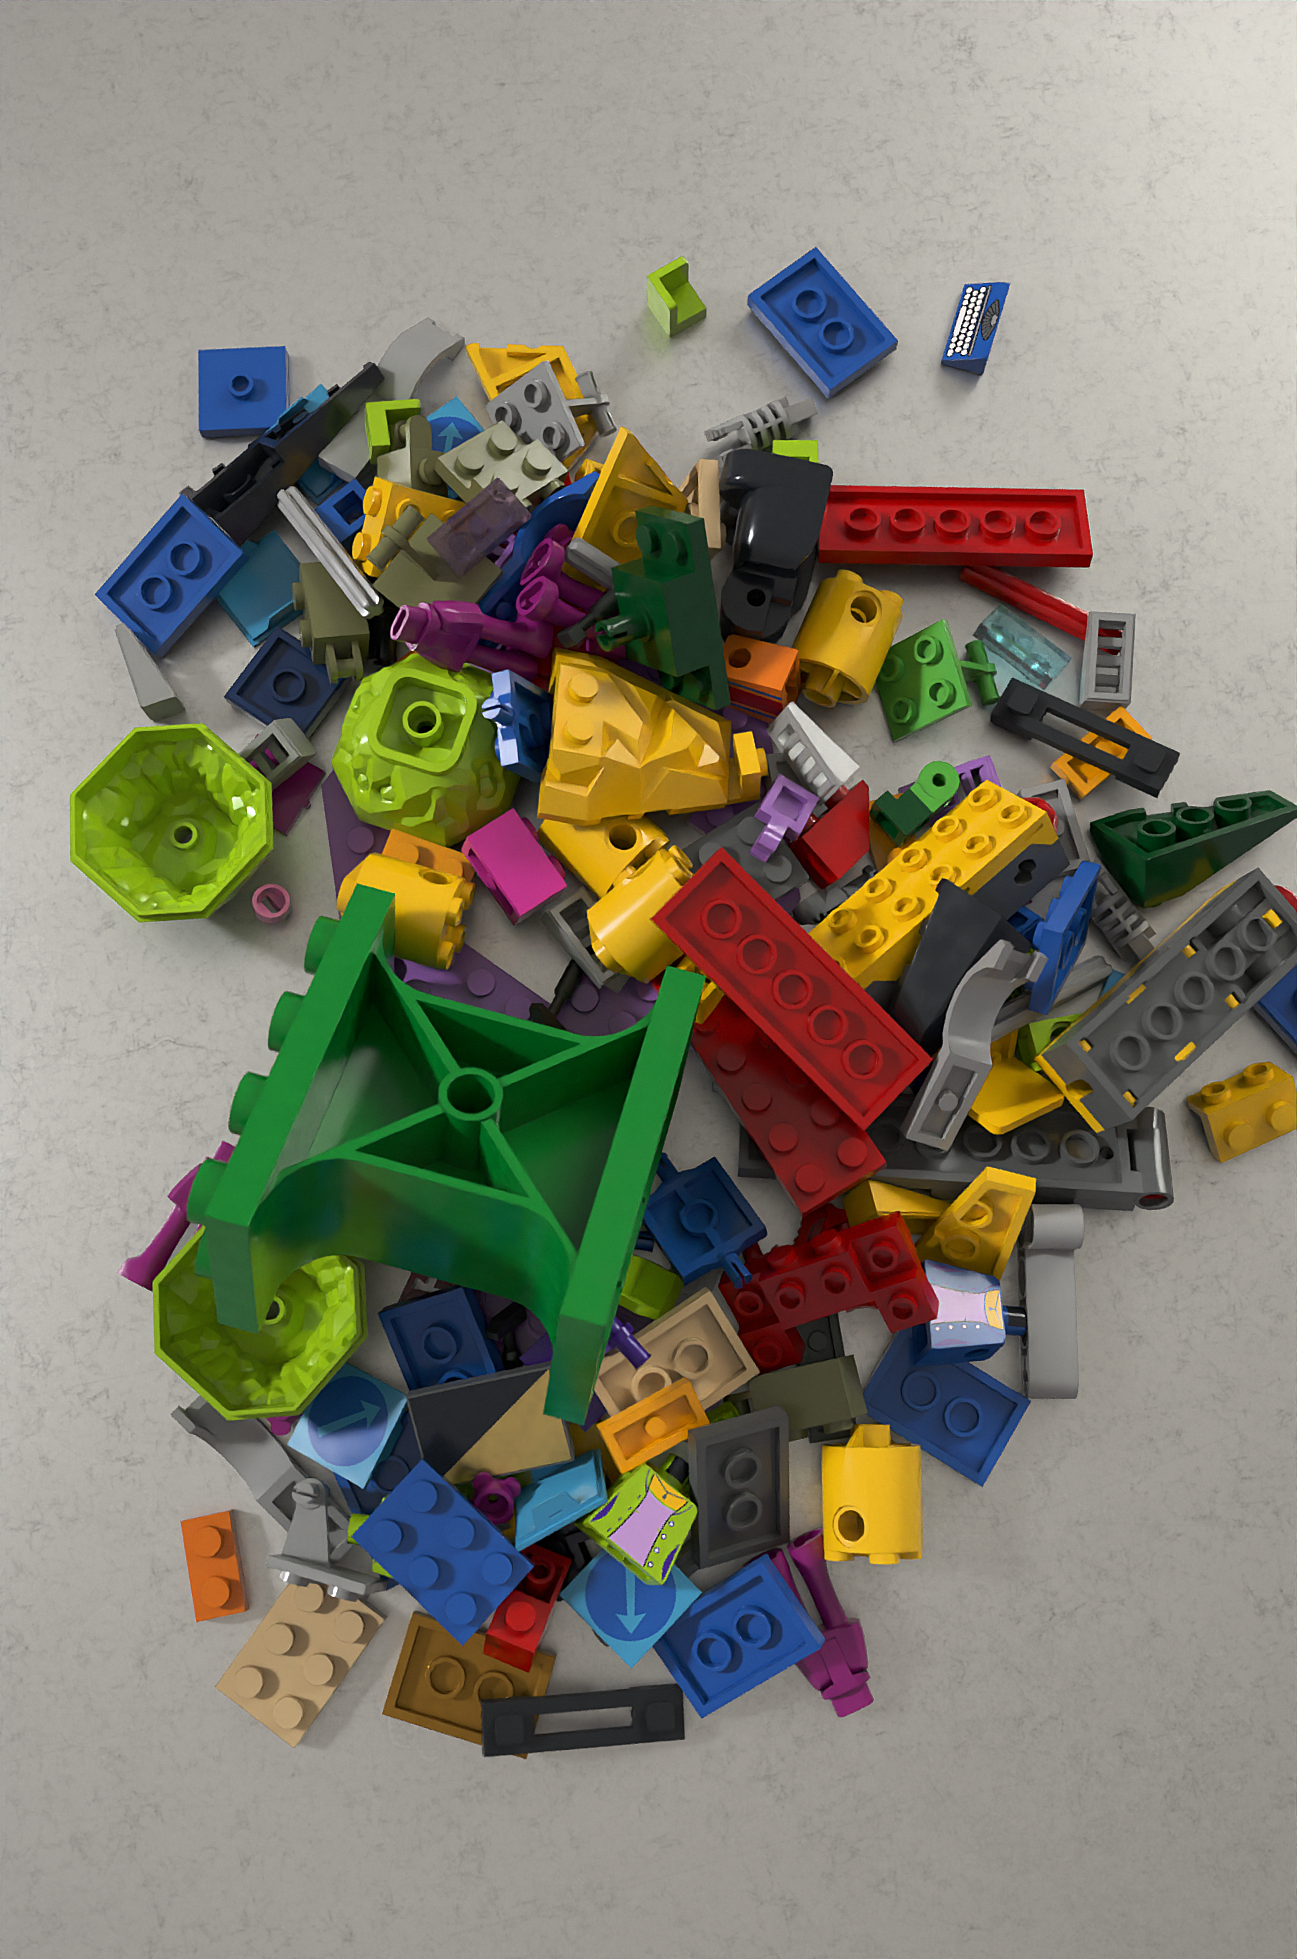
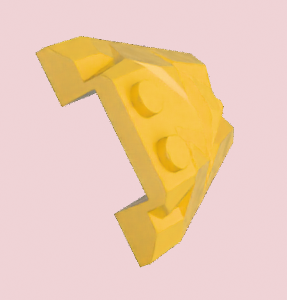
M554 648L549 683V694H555L548 761L541 775L537 818L589 826L599 824L601 818L625 815L626 820L641 819L645 812L666 810L668 815L720 809L726 806L728 803L730 720L601 656Z

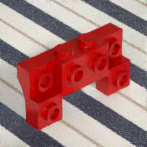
M900 1211L838 1232L835 1229L823 1231L815 1236L812 1241L794 1247L792 1245H783L771 1251L768 1256L745 1263L744 1266L752 1274L753 1278L747 1285L742 1280V1288H735L725 1271H723L718 1284V1288L739 1324L737 1335L760 1371L757 1374L758 1376L802 1362L806 1345L795 1326L874 1301L891 1333L937 1319L939 1300L922 1268L910 1231Z

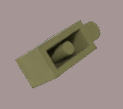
M415 415L407 421L395 422L390 431L391 452L377 457L378 477L409 488L448 498V484L434 471L437 458L445 454V452L432 450V433L429 421L422 415Z
M321 562L300 563L299 582L292 583V597L295 610H303L304 619L299 620L302 648L310 647L313 665L326 664L330 684L338 683V678L354 677L355 681H362V661L368 660L370 633L367 619L361 616Z
M854 1354L755 1376L747 1381L749 1391L727 1395L723 1398L724 1404L729 1403L732 1418L751 1413L748 1402L749 1398L752 1399L754 1412L780 1405L789 1416V1442L807 1438L806 1428L823 1425L825 1434L854 1428L852 1418L868 1413Z

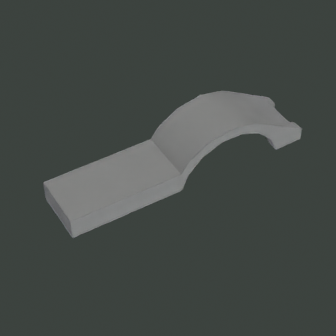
M426 318L402 332L388 347L377 366L385 379L319 454L320 467L334 473L348 483L354 478L361 483L375 465L370 463L365 430L366 403L413 399L420 383L431 367L441 358H448L453 361L465 345V337L459 334L454 336L437 327L435 321L430 318Z
M1000 939L965 974L953 994L946 1013L943 1045L900 1127L906 1139L949 1150L993 1066L990 1046L996 1017L1004 1001L1015 988L1026 982H1037L1048 960L1043 953L1034 951L1031 955H1027L1013 950L1014 946L1010 942Z
M202 1396L195 1399L185 1410L178 1406L170 1415L189 1434L196 1435L220 1453L244 1479L253 1492L256 1501L288 1532L297 1506L292 1497V1492H296V1489L293 1488L297 1483L310 1477L294 1462L289 1452L275 1435L258 1418L228 1421ZM327 1495L329 1498L327 1501L330 1562L336 1564L354 1545L347 1544L350 1517Z

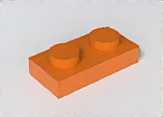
M234 1510L180 1521L196 1622L247 1611L249 1603Z

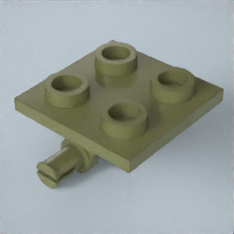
M410 505L407 506L408 508L392 527L386 525L381 531L384 537L372 552L366 556L374 566L383 571L372 586L399 609L403 605L417 607L421 602L432 605L434 600H455L479 604L504 573L498 566L432 513L425 520ZM422 521H424V523L419 527V529H418V530L415 532V534L410 538V540L407 541V539H408V538L410 537V535L414 532V530L419 526V524H420ZM399 551V553L397 554V556L392 560V562H391V563L388 565V567L384 570L383 568H384V567L387 565V563L392 559V557L396 554V552Z

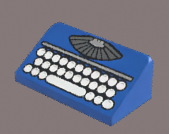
M1010 283L964 284L941 364L983 375Z

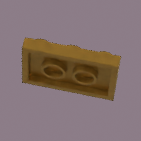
M415 1610L410 1619L382 1715L482 1746L481 1699L530 1695L532 1697L545 1696L557 1654L539 1649L530 1673H527L483 1654L487 1632L477 1630L462 1646L432 1615ZM534 1715V1730L536 1729L539 1715ZM517 1754L513 1756L527 1759L528 1754Z

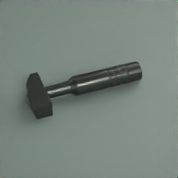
M612 588L590 607L589 613L575 625L564 628L558 633L557 637L565 648L578 644L587 636L586 630L596 622L605 620L618 609L615 589Z
M592 945L586 948L590 955L595 953ZM572 958L554 989L555 997L549 1008L543 1003H531L529 1012L532 1022L568 1031L559 1022L557 1016L564 1003L572 998L585 973Z
M512 1302L495 1315L485 1330V1335L488 1339L499 1341L502 1338L504 1351L501 1357L505 1370L523 1367L522 1361L519 1359L521 1352L516 1348L513 1329L527 1319V1312L525 1306L516 1302Z

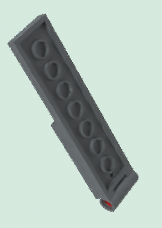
M900 1093L865 1130L887 1162L886 1168L866 1180L880 1181L897 1187L929 1189L930 1197L936 1199L956 1200L988 1166L1036 1178V1193L1031 1204H1079L1081 1208L1133 1211L1135 1205L1145 1210H1159L1170 1206L1174 1202L1165 1113L1155 1107H1146L1132 1121L1098 1133L1091 1128L1072 1104H1063L1000 1135L991 1133L967 1115L947 1151L905 1138L900 1127L917 1094ZM740 1123L737 1177L776 1179Z

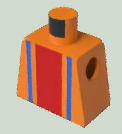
M735 634L729 635L723 646L731 705L727 707L771 724L791 701L796 704L801 693L799 650Z

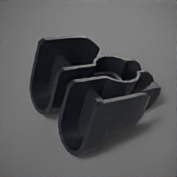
M738 449L727 453L719 478V494L723 499L720 506V523H724L726 527L725 542L733 546L732 571L721 591L719 625L724 643L729 635L735 634L776 644L782 638L789 618L794 616L803 607L807 599L817 557V540L833 479V470L830 466L753 449Z

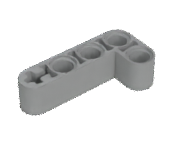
M1031 1204L1017 1237L1019 1306L1024 1307L1027 1314L1026 1331L1023 1336H1020L1021 1383L1024 1397L1027 1399L1077 1398L1079 1368L1074 1250L1082 1247L1084 1239V1217L1079 1204Z

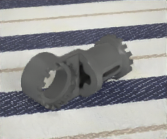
M867 865L862 868V875L841 888L834 886L828 891L826 888L821 889L800 902L791 912L800 925L820 923L834 909L838 908L858 891L869 879L873 878L877 871L872 866Z

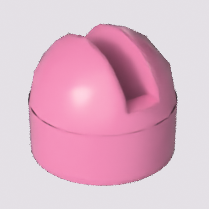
M277 884L260 886L252 897L253 912L259 920L266 924L279 923L285 919L290 911L288 892ZM267 898L268 902L278 912L272 914L262 901Z

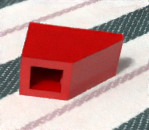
M861 780L850 789H847L843 784L824 803L827 809L818 818L812 812L800 835L788 845L807 874L820 889H824L839 880L870 850L869 786L864 780Z
M535 1544L522 1550L535 1565L497 1607L487 1630L483 1654L527 1673H530L572 1563V1559Z

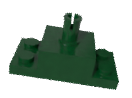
M652 505L635 510L638 525L636 540L643 557L611 568L619 615L607 620H600L596 623V632L606 631V633L596 636L597 641L605 651H612L614 648L624 645L627 659L657 669L664 688L685 699L714 710L731 705L704 518Z

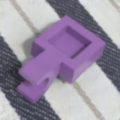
M779 774L773 781L754 816L766 825L753 844L749 854L765 863L770 854L775 852L783 835L795 841L802 832L819 797Z

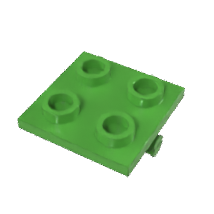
M942 619L890 647L876 682L893 741L899 742L971 707L972 703L966 686L968 681L976 682L982 705L987 706L998 702L1000 696L994 680L997 671L995 664L989 663L984 640H974L965 645L970 662L959 660L948 621Z

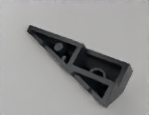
M366 363L363 365L364 369L343 387L336 384L327 390L330 398L317 409L309 413L302 407L248 444V448L230 464L225 466L221 463L213 468L214 477L199 490L195 491L190 486H187L179 492V495L184 494L189 497L241 547L279 501L277 494L281 489L287 490L298 481L319 454L385 379L375 363Z
M942 878L937 884L935 891L939 894L929 920H923L918 932L922 936L911 965H905L887 1010V1013L931 1058L943 1045L946 1013L953 994L965 974L1000 939L1010 942L1014 946L1013 950L1024 954L1034 946L1004 917L945 878Z

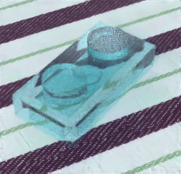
M1000 604L980 623L973 634L989 651L999 655L1021 672L1025 679L1035 683L1043 690L1058 677L1072 659V657L1003 604Z

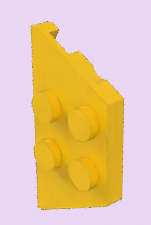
M470 343L465 346L469 360L490 401L542 361H549L566 400L584 398L575 381L578 375L563 346L541 345L538 348H529L526 345L507 344V348H482L480 343ZM591 414L574 418L585 446L561 462L569 471L599 434Z
M620 427L572 540L576 537L583 539L619 564L643 557L636 540L638 525L635 510L652 505L683 513L688 504L686 497L648 454L634 434L625 427ZM564 561L562 571L569 577L604 592L607 590V588Z

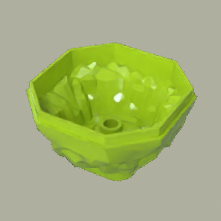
M416 653L410 654L406 659L389 667L382 668L380 671L362 679L345 716L341 736L331 761V765L359 821L390 831L394 828L448 848L466 839L472 833L509 811L521 776L501 766L495 752V739L498 737L497 724L482 714L485 711L484 709L482 710V705L490 698L491 692H493L492 673L466 663L463 664L459 672L455 673L432 664ZM425 726L433 727L427 733H419L420 729Z
M203 723L135 727L70 794V862L139 923L209 918L217 909L237 895L241 886L255 874L273 850L272 783ZM192 834L191 840L182 844L184 838Z
M202 1226L152 1281L154 1353L228 1421L300 1415L368 1337L365 1265L355 1256L332 1255L313 1260L298 1268L281 1283L273 1300L280 1306L279 1315L272 1320L266 1316L259 1334L218 1323L213 1280L199 1277L195 1274L196 1255L205 1230V1226Z

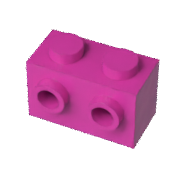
M514 808L466 837L461 851L513 926H516L559 898L568 885L564 881L566 874L561 864L554 856L550 855L547 857L538 844L539 835L534 825L526 817L520 818Z

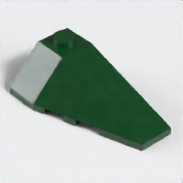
M1271 790L1217 797L1214 800L1213 806L1209 807L1188 806L1186 802L1171 804L1170 812L1146 815L1144 808L1130 809L1090 822V832L1107 870L1127 894L1128 898L1145 909L1159 906L1165 901L1183 896L1297 818V805Z

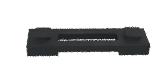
M1013 677L991 712L990 722L1029 740L1034 738L1114 775L1116 780L1155 798H1158L1180 756V752ZM1048 712L1129 750L1122 760L1041 722Z
M678 1683L559 1695L481 1699V1739L484 1757L685 1740L683 1691ZM632 1707L631 1726L535 1734L534 1715Z

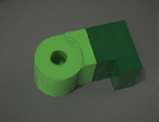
M933 761L925 765L915 784L899 798L896 799L888 790L874 801L869 811V817L900 848L948 806L953 795L958 790L960 783L959 774L949 763Z

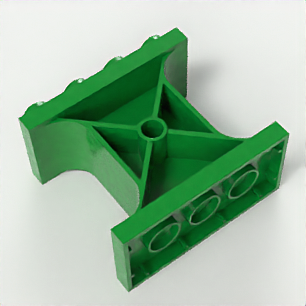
M357 883L340 920L320 916L313 926L306 947L304 970L305 973L314 975V978L306 995L285 991L278 1000L268 1032V1049L277 1052L278 1056L269 1075L265 1076L248 1071L237 1087L229 1115V1131L232 1134L239 1135L240 1138L229 1162L207 1158L195 1176L187 1204V1220L191 1223L205 1226L196 1255L195 1274L196 1276L213 1280L218 1323L259 1334L281 1283L303 1265L332 1255L360 1257L516 1301L538 1317L547 1330L553 1347L543 1414L584 1426L679 1095L706 976L667 966L655 1004L638 1023L626 1030L611 1035L585 1036L426 994L405 984L394 973L395 893Z

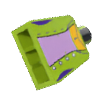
M669 1453L657 1472L642 1463L630 1471L621 1474L606 1489L608 1502L576 1519L574 1525L646 1585H663L698 1511L696 1505L680 1493L689 1479V1463L678 1455Z

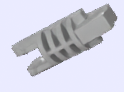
M785 396L768 403L758 410L740 415L704 431L709 442L720 440L726 437L728 433L736 430L742 445L738 449L762 450L773 445V440H788L799 435L800 431L797 423L817 415L818 410L812 397L790 406ZM734 449L725 451L715 458L719 462V469L722 468L727 453L734 451Z
M1097 858L1092 863L1101 865L1098 882L1104 886L1109 894L1097 903L1094 901L1091 919L1102 930L1121 958L1131 953L1140 962L1154 949L1149 939L1156 932L1136 909L1100 859Z

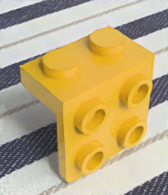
M375 477L373 486L368 487L363 499V512L366 516L362 532L357 533L354 539L352 557L362 572L378 578L383 571L374 566L366 556L372 552L384 537L381 531L386 525L392 527L408 508V505L416 509L425 520L432 513L468 543L476 513L465 502L416 490L387 479ZM422 521L419 524V526L414 530V532L410 535L407 541L410 540V538L415 534V532L424 523V521ZM399 551L396 552V554L392 557V559H391V560L387 563V565L383 568L384 570L388 567V565L392 562V560L397 556V554L399 553Z
M1019 1028L991 1043L990 1056L993 1066L967 1114L993 1134H1004L1062 1106L1065 1095L1058 1087L1014 1057ZM940 1049L934 1054L933 1063H934V1061H935V1059H936V1057H937V1055H938Z

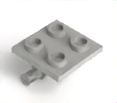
M542 361L485 405L493 425L503 420L527 445L538 439L560 462L585 446L574 420L575 417L591 414L600 437L609 436L617 431V427L607 408L610 404L606 394H601L593 372L586 371L575 378L584 398L566 400L549 361Z
M307 1478L297 1483L293 1488L296 1489V1492H292V1497L297 1506L282 1554L269 1555L266 1566L281 1570L279 1580L302 1587H308L309 1583L316 1585L324 1583L329 1585L328 1595L347 1601L357 1602L358 1598L368 1599L369 1594L386 1591L388 1580L330 1562L327 1501L329 1500L327 1494H331L330 1488L318 1478Z

